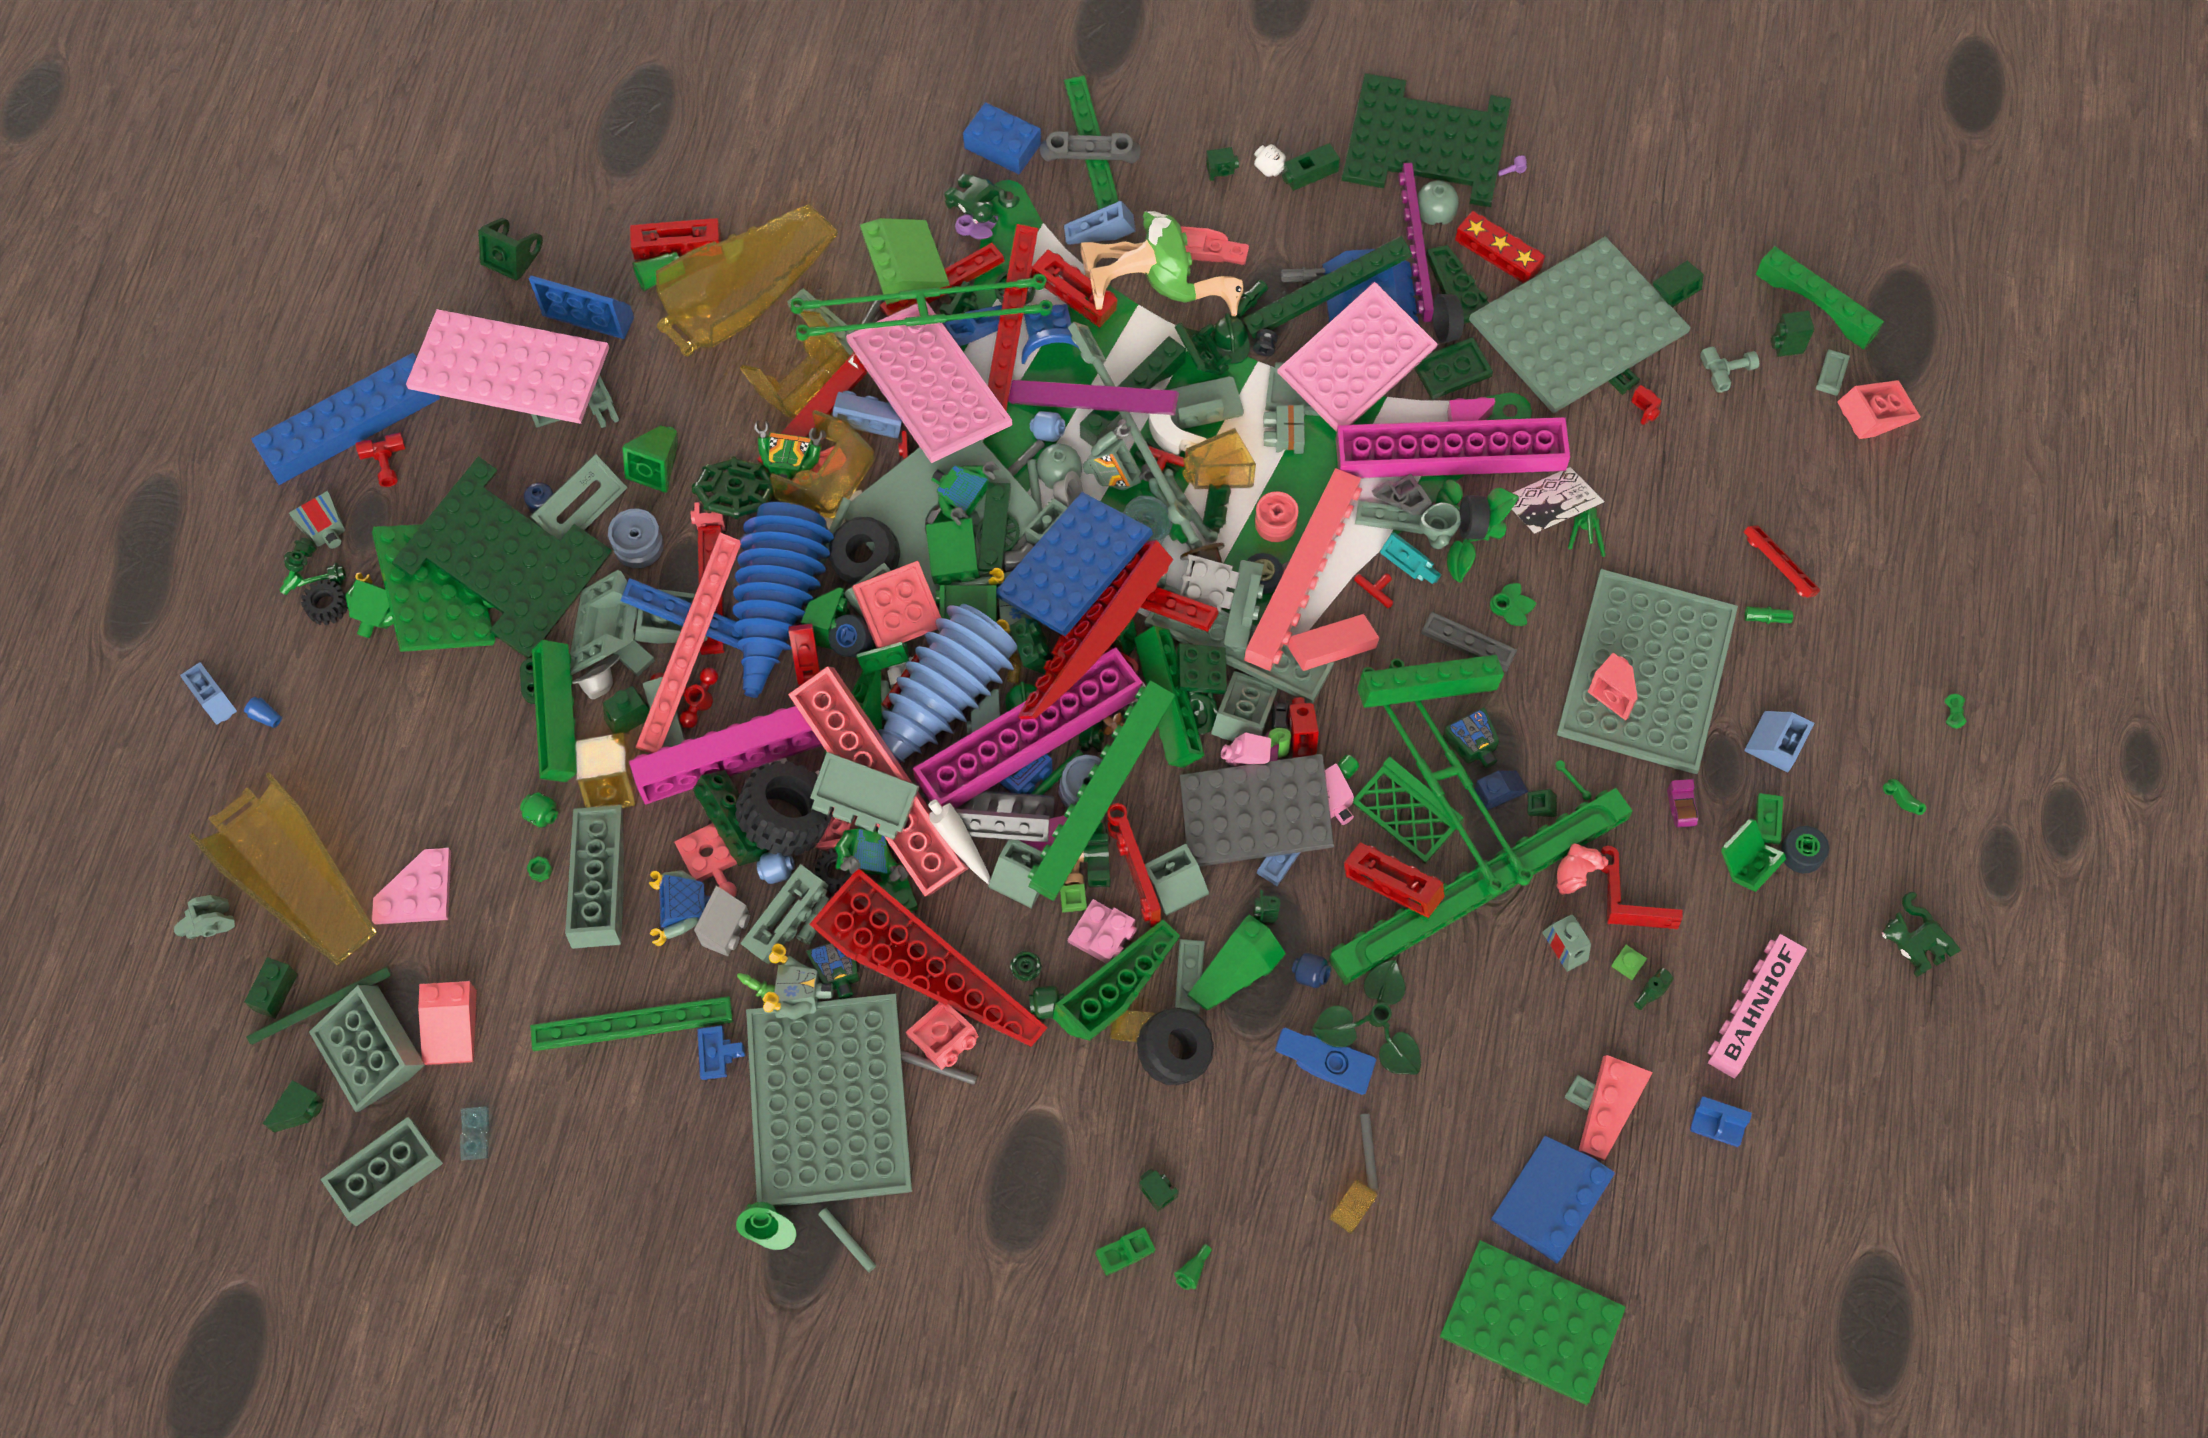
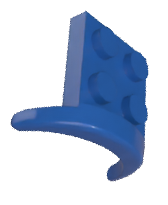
M1067 304L1053 305L1052 312L1048 316H1043L1040 313L1024 314L1029 340L1022 351V364L1026 363L1027 358L1034 350L1046 344L1062 342L1074 345L1079 349L1078 345L1073 342L1072 334L1068 329L1072 323Z

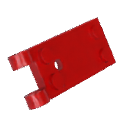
M1115 803L1108 808L1107 812L1109 821L1108 834L1118 841L1116 842L1119 855H1124L1140 897L1142 918L1144 922L1148 921L1152 928L1160 922L1161 908L1128 822L1127 809L1124 805ZM1115 810H1120L1124 813V816L1122 818H1112L1110 814ZM1112 825L1119 827L1118 833L1111 830Z

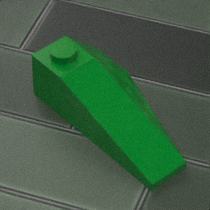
M1249 914L1234 931L1188 993L1187 997L1208 1011L1230 998L1233 993L1243 987H1248L1253 981L1271 973L1286 953L1271 930Z

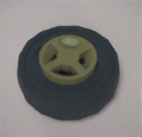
M1259 553L1249 557L1247 561L1264 564L1260 584L1264 585L1263 594L1275 591L1284 574L1282 564L1278 558L1266 553Z

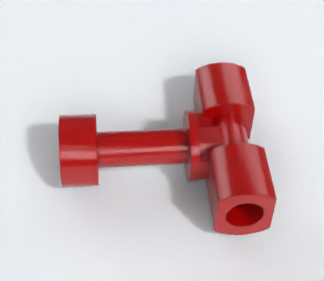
M401 432L387 435L384 441L373 443L371 439L355 443L360 460L370 457L379 460L381 472L377 476L380 486H394L398 482L397 475L394 470L390 469L388 459L392 456V452L405 450Z

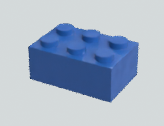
M985 102L963 132L964 148L1020 175L1041 145V128Z

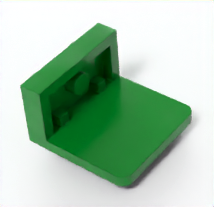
M1749 819L1742 825L1735 835L1724 844L1721 850L1732 881L1754 892L1786 860L1783 852L1765 845L1758 824L1753 819Z

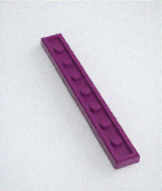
M1012 380L1008 402L1023 405L1175 415L1179 393L1173 390Z

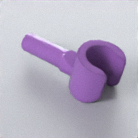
M1517 156L1514 159L1515 165L1498 171V175L1502 176L1513 171L1518 173L1525 172L1527 168L1526 157Z

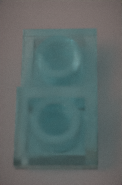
M489 1106L462 1108L461 1160L488 1158Z

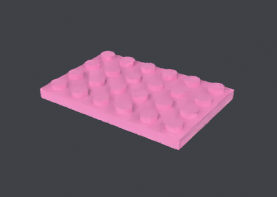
M1374 282L1278 369L1277 373L1337 432L1338 425H1352L1427 357L1438 344Z

